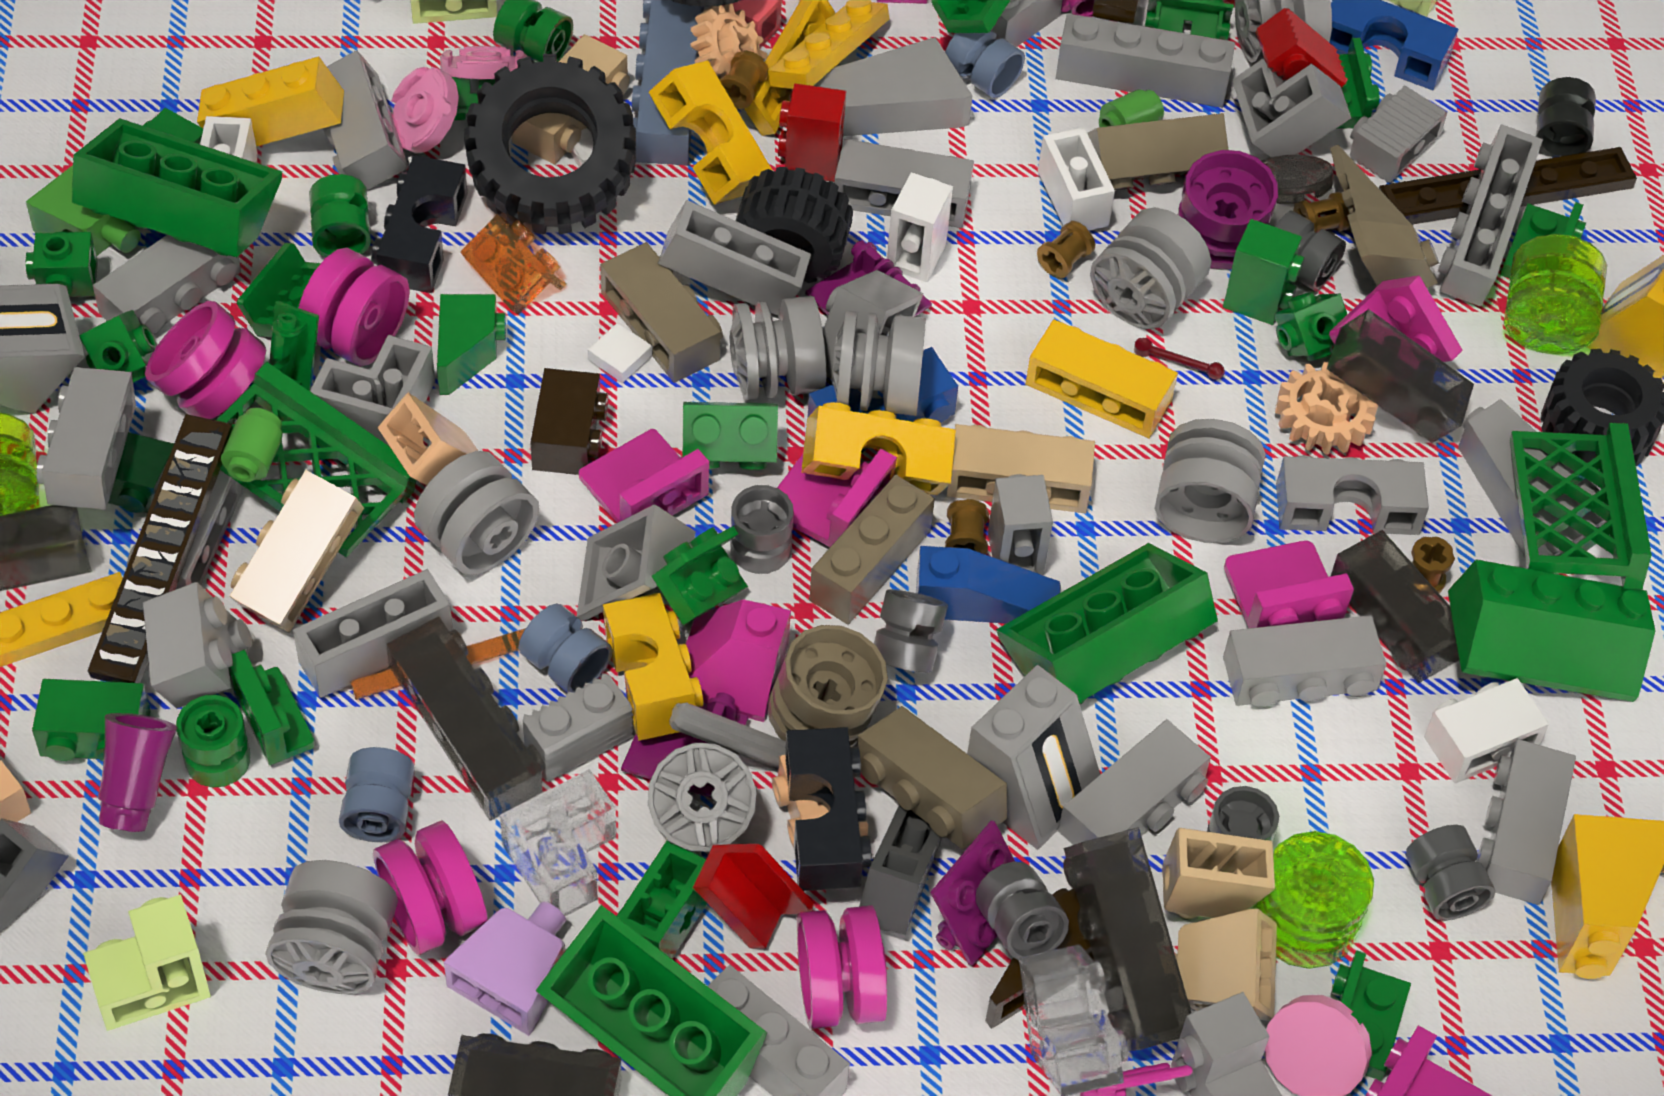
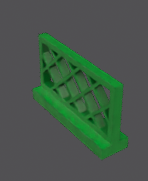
M268 362L255 373L254 383L216 420L230 423L234 428L235 424L233 423L238 417L244 415V412L256 402L282 420V433L299 432L309 439V449L283 450L281 440L272 462H278L280 479L253 480L251 482L239 481L233 478L222 464L220 469L222 472L278 511H281L284 506L281 500L286 488L295 479H287L285 462L312 460L313 473L336 487H350L351 495L355 496L358 500L357 486L376 485L387 493L381 502L361 503L364 509L356 521V529L345 539L338 553L346 558L398 502L404 504L415 491L417 480L409 476L389 445ZM319 460H340L347 466L348 475L322 477ZM362 515H368L364 520L362 519Z
M1609 423L1606 435L1512 431L1510 448L1527 569L1548 573L1621 576L1623 589L1643 590L1652 553L1628 424ZM1524 448L1541 449L1549 455L1539 461L1525 452ZM1575 450L1595 451L1596 457L1586 463L1572 454V452ZM1561 462L1575 472L1565 478L1551 469V467ZM1536 477H1540L1554 487L1543 493L1529 482ZM1587 479L1600 487L1601 490L1591 495L1577 486V484ZM1566 494L1580 503V505L1573 510H1569L1555 500L1561 495ZM1544 509L1559 520L1548 526L1533 515ZM1592 511L1607 522L1597 528L1582 517ZM1570 526L1586 538L1575 544L1560 533ZM1549 542L1564 553L1560 556L1539 555L1538 548ZM1597 544L1611 553L1613 558H1596L1587 550Z

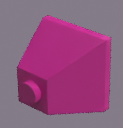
M742 599L709 610L694 619L686 642L692 669L688 675L689 678H698L704 703H708L709 699L715 698L717 693H727L735 699L734 706L737 713L747 715L752 720L765 721L768 711V699L789 644L791 610Z

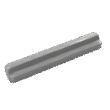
M678 703L672 709V716L669 720L672 729L710 744H717L736 754L779 769V756L785 755L786 741L689 703Z

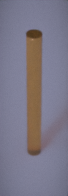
M526 628L350 681V686L354 699H361L519 651V641Z

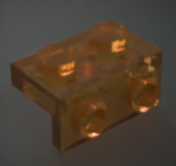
M496 214L460 253L508 308L519 315L549 283L559 290H562L567 283L557 273L562 267L560 263L544 248H541L539 251L536 250L531 244L536 237L523 223L516 220L511 224Z

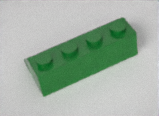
M119 118L73 155L72 203L89 208L96 214L110 215L131 222L132 225L138 228H149L170 235L177 241L191 242L212 249L219 255L237 258L259 237L281 183L283 171Z
M1147 543L999 627L996 631L998 638L1024 676L1035 666L1039 665L1077 694L1079 704H1082L1088 697L1098 691L1120 682L1124 676L1148 662L1159 659L1163 653L1185 640L1196 637L1202 630L1218 622L1208 573Z
M1477 559L1448 590L1462 673L1507 681L1518 678L1521 683L1630 702H1634L1639 697L1656 632L1647 590L1623 589V586Z
M602 905L599 906L535 990L668 1096H738L748 1081L768 1033Z

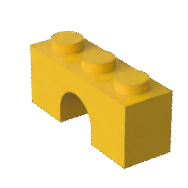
M708 60L673 69L648 92L670 130L686 127L697 133L703 140L707 149V155L692 168L714 205L742 197L745 187L748 186L749 180L753 176H760L761 171L767 169L772 170Z
M825 403L823 406H818L807 418L801 473L848 480L860 468L862 449H883L897 457L894 476L901 477L927 494L938 495L951 484L956 429L941 427V423L933 419L921 418L910 422L896 419V415L888 411L876 410L865 414L851 411V407L846 404Z
M660 593L603 604L606 641L613 649L612 660L616 672L624 671L626 697L633 709L632 722L638 741L678 733L679 731L672 729L669 724L672 709L678 703H689L702 707L703 695L698 678H689L688 675L692 669L687 645L685 643L678 645L677 639H680V631L674 610L666 611Z

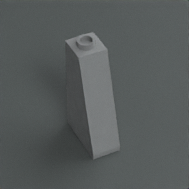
M936 37L834 67L814 85L847 91L843 136L961 128L968 126L970 121L973 95Z
M1500 399L1486 409L1479 407L1468 415L1463 423L1464 432L1458 449L1526 558L1510 437L1512 431H1536ZM1524 448L1525 452L1539 461L1549 455L1541 449ZM1561 462L1551 467V469L1565 478L1575 472ZM1536 477L1529 482L1543 493L1554 487L1540 477ZM1587 479L1577 484V486L1591 495L1600 491ZM1566 494L1561 495L1555 500L1569 510H1573L1580 505V503ZM1544 509L1533 515L1548 526L1559 520ZM1592 511L1582 517L1597 528L1607 522ZM1570 526L1560 533L1575 544L1586 538ZM1549 542L1538 548L1539 555L1560 556L1564 553Z

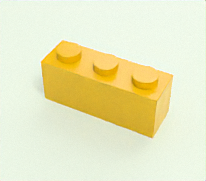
M318 56L202 89L197 123L204 129L206 116L251 118L257 147L340 124L344 90Z
M1053 319L1030 355L1025 385L1150 439L1172 401L1178 372L1165 367L1159 362L1150 361L1129 352L1117 344H1111L1087 334L1075 326H1069Z

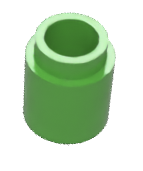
M1137 89L1101 107L1099 127L1162 120L1164 117L1162 101L1152 90L1144 91Z
M250 408L244 415L238 417L221 456L222 464L233 478L243 482H251L253 480H261L267 476L283 437L281 431L282 422L274 413L262 408Z

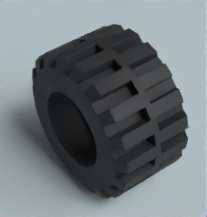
M777 167L776 171L770 169L761 171L760 176H753L749 180L748 186L745 187L735 221L810 253L811 256L803 281L812 283L817 282L818 277L822 279L829 277L831 272L836 271L840 266L851 228L853 208L848 205L849 198L845 193L838 192L839 186L834 182L825 181L823 179L824 176L816 172L811 174L805 172V169L797 167L795 170H789L787 167Z
M1591 349L1589 355L1579 352L1574 354L1572 361L1566 360L1561 364L1559 372H1556L1541 412V420L1544 421L1541 427L1542 431L1606 435L1609 423L1628 424L1635 465L1637 466L1642 463L1644 456L1649 455L1664 423V383L1661 378L1653 377L1655 371L1648 364L1645 366L1638 363L1639 358L1632 355L1627 358L1621 356L1620 351L1610 349L1609 353H1603L1601 349ZM1594 407L1606 409L1615 415L1601 412ZM1575 450L1572 452V454L1586 463L1596 457L1595 451Z

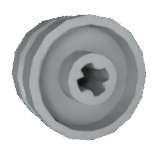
M475 451L462 455L446 465L428 483L418 499L414 511V520L418 529L433 544L441 547L445 557L464 575H478L492 570L507 560L523 545L535 527L539 516V501L517 479H512V474L490 452Z

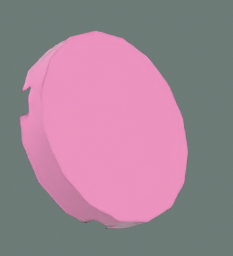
M468 46L464 47V49H459V56H452L451 50L443 52L440 55V70L450 74L451 77L495 79V72L504 66L508 67L510 72L517 69V60L525 58L527 55L523 51L518 50L516 51V56H511V50L506 49V47Z
M420 67L407 75L394 91L391 101L396 104L391 115L403 149L416 154L427 152L439 144L450 130L457 113L459 99L456 82L450 74L435 67L430 69Z
M1302 995L1282 1006L1268 1023L1266 1031L1270 1037L1265 1048L1266 1062L1276 1079L1294 1094L1299 1096H1344L1349 1094L1367 1073L1372 1056L1369 1033L1363 1023L1360 1025L1357 1019L1351 1015L1353 1011L1342 1002L1324 995Z

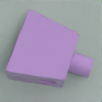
M541 902L529 919L524 918L509 908L500 909L444 961L447 987L529 1036L548 1002L535 990L565 952V943L555 936L566 922L564 914L548 902Z

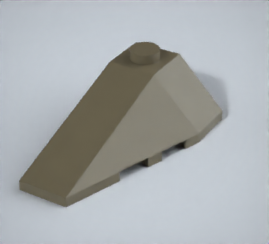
M1339 145L1331 147L1330 150L1336 174L1344 190L1341 192L1343 201L1350 212L1347 215L1360 257L1376 285L1378 286L1382 281L1420 275L1427 288L1438 284L1432 266L1439 264V260L1430 239L1421 241L1414 226Z

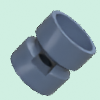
M992 30L990 33H955L945 53L959 75L966 80L971 79L974 86L992 98H998L1005 94L1013 86L1023 69L1025 62L1024 52L1003 38L996 40L997 34Z
M558 603L549 605L531 620L520 638L518 647L520 654L539 670L548 666L550 679L567 693H575L576 687L584 688L585 682L592 684L594 678L599 679L606 670L613 653L612 646L592 629H583L582 621Z
M369 747L354 752L349 758L345 781L347 791L342 800L339 815L340 828L348 835L368 842L381 843L400 838L406 829L408 817L407 799L411 795L415 772L413 761L403 753L388 748Z

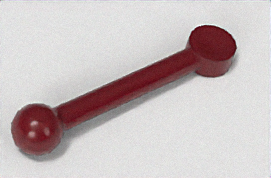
M1139 338L1135 341L1134 353L1138 356L1147 357L1154 355L1206 372L1213 380L1221 379L1225 374L1224 366L1219 362L1208 364L1152 346V342L1147 338Z

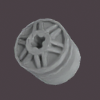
M1235 0L1237 35L1246 59L1253 63L1264 58L1256 35V29L1283 8H1289L1330 43L1332 31L1330 0Z
M1153 207L1141 210L1118 234V238H1115L1094 260L1091 266L1090 277L1094 291L1102 303L1116 317L1135 327L1153 329L1162 326L1173 315L1174 311L1181 306L1184 299L1209 274L1212 261L1205 241L1187 220L1169 210Z
M803 296L782 299L779 308V320L775 321L772 320L767 303L765 301H757L755 306V323L752 321L748 304H734L732 327L729 335L733 371L740 384L742 396L746 401L758 398L759 378L762 379L763 388L768 398L776 397L779 376L785 375L788 387L793 395L808 394L825 388V346L821 318L815 297Z
M846 311L844 322L836 336L832 382L837 398L836 403L849 406L851 388L861 389L860 410L867 411L873 391H883L885 411L894 414L916 416L926 318L895 315L889 336L879 335L876 313H869L867 334L856 333L858 312Z
M1195 419L1179 425L1170 434L1154 508L1159 520L1170 531L1190 540L1204 543H1223L1241 538L1251 529L1255 515L1258 488L1266 455L1262 442L1251 431L1233 422L1218 419Z
M692 743L675 749L658 764L649 782L648 807L654 825L668 841L686 850L710 852L713 845L731 844L747 829L755 812L756 787L749 768L734 752L717 744ZM708 783L714 788L710 796L716 802L711 809L702 806L696 812L689 806L693 798L687 792L692 785L702 788Z
M314 860L295 866L281 903L284 913L280 914L275 922L274 934L268 943L265 953L268 963L280 975L299 985L317 991L349 994L369 989L375 981L378 971L377 963L384 951L381 941L385 939L390 930L398 904L395 890L384 879L372 872L344 862Z

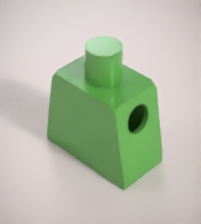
M73 165L26 201L32 229L35 233L91 232L96 256L111 245L123 253H128L139 243L140 231L131 222L110 215L96 214L89 208L72 203Z

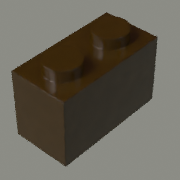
M544 368L530 441L532 470L579 475V469L590 464L591 457L599 458L602 430H596L598 420H606L608 409V393L600 392V373Z

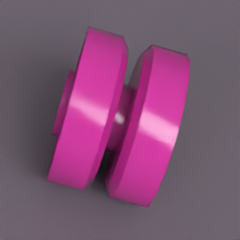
M342 248L327 256L314 271L304 289L298 308L319 315L316 345L324 349L333 348L334 353L341 358L362 367L370 365L376 360L388 335L396 336L408 308L410 289L408 280L401 274L383 265L374 266L373 262L367 257L349 248Z
M206 301L185 314L166 333L152 353L145 375L147 381L164 395H177L178 407L187 414L213 419L228 409L246 391L254 380L255 373L264 363L267 350L264 343L247 328L239 327L235 329L234 317L216 301Z
M443 820L417 831L414 843L416 854L409 845L400 839L391 841L373 850L374 864L378 876L384 879L396 892L398 904L394 918L412 951L418 956L443 945L446 935L444 921L452 931L461 937L478 930L488 921L483 897L469 861L455 834Z
M873 905L851 907L844 910L840 918L839 942L832 917L826 910L799 913L797 915L798 965L803 1005L809 1029L835 1027L839 1024L843 1015V992H845L849 1014L856 1024L885 1021L887 1013L886 959L879 922Z

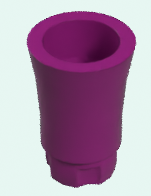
M110 713L105 715V749L102 779L98 799L101 800L100 825L128 832H142L146 830L149 814L156 805L159 783L166 757L177 730L175 724L138 714Z

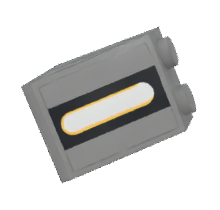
M61 284L1 285L0 405L35 414L71 373L74 367L85 357L67 287Z
M1037 665L971 727L967 754L1007 783V819L1003 823L1035 849H1040L1058 831L1063 806L1101 775L1077 694Z

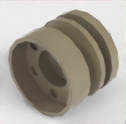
M820 625L803 631L794 639L789 646L767 703L769 721L778 737L786 741V731L848 727L850 747L856 746L858 744V735L869 726L888 681L886 662L877 646L860 632L840 625Z

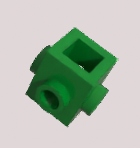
M91 232L35 233L34 251L26 253L25 263L28 280L35 279L36 284L64 285L67 287L69 297L95 296L93 284L96 283L98 260Z
M1313 292L1304 293L1287 301L1288 308L1274 313L1278 324L1276 327L1277 338L1281 346L1287 350L1288 356H1306L1308 361L1326 357L1334 352L1332 346L1335 344L1330 338L1329 332L1348 315L1341 293L1314 296Z
M133 309L79 335L88 352L86 354V361L89 368L132 372L133 383L146 377V366L157 346V342L151 330L146 325L140 324Z

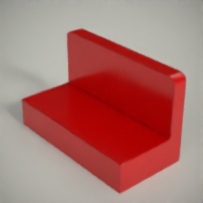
M760 844L713 845L693 886V889L749 948L767 947L781 914L811 912L815 905L809 896Z

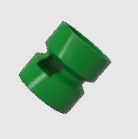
M506 0L496 17L493 39L496 44L506 47L515 53L518 50L523 51L527 57L530 56L532 61L544 62L543 54H556L557 62H559L572 39L573 20L570 16L553 8H543L541 3L535 0Z
M344 174L328 175L317 180L309 191L313 248L324 257L342 248H349L359 254H363L371 244L366 186L361 180Z
M204 695L191 700L181 709L176 720V731L182 748L185 767L190 777L200 785L211 788L225 787L238 781L246 773L250 765V748L243 715L238 705L229 698L219 695Z

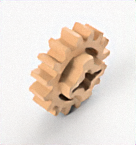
M726 4L724 6H712L703 10V13L696 15L697 25L691 27L690 30L697 37L696 41L690 43L691 48L699 53L695 63L708 60L719 80L721 77L729 74L731 60L737 52L748 50L758 54L763 60L768 57L767 53L760 50L759 44L764 40L762 36L757 35L755 31L756 24L754 21L746 23L744 10L741 9L735 12L733 4Z
M1324 362L1319 371H1316L1310 363L1305 364L1303 374L1293 370L1290 372L1288 382L1281 383L1275 407V413L1281 415L1278 425L1280 428H1292L1289 437L1292 442L1301 437L1305 439V449L1308 451L1315 444L1322 446L1324 454H1329L1331 447L1337 445L1340 451L1346 453L1348 452L1350 442L1360 446L1363 444L1365 434H1371L1378 408V403L1371 401L1374 393L1373 388H1361L1363 380L1361 375L1354 376L1353 378L1347 377L1346 366H1342L1338 372L1331 371L1328 362ZM1303 395L1301 402H1297L1298 398ZM1355 413V418L1349 422L1351 414Z

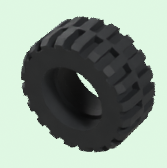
M543 54L544 62L532 63L530 56L517 60L518 68L511 72L506 66L495 72V84L492 86L490 83L484 82L477 92L478 103L470 104L466 116L468 127L464 129V144L469 172L472 174L473 183L479 196L486 197L487 206L496 215L505 213L509 224L519 229L523 226L524 222L531 224L532 233L546 235L547 227H558L559 234L572 233L571 224L581 221L584 228L595 224L596 214L602 211L603 214L608 215L616 207V197L618 195L624 196L630 186V174L634 173L636 164V129L633 125V114L630 105L623 102V92L615 82L607 84L605 73L596 66L586 71L583 69V61L569 56L567 63L557 62L556 54ZM546 113H559L575 118L591 132L593 138L592 154L582 166L563 176L542 177L526 172L512 160L509 153V140L514 131L523 122L534 116Z

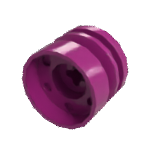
M1215 151L1205 154L1192 164L1185 178L1182 200L1179 204L1177 215L1187 220L1205 241L1212 261L1210 268L1232 269L1236 249L1250 219L1270 225L1278 199V183L1268 166L1257 157L1242 151Z

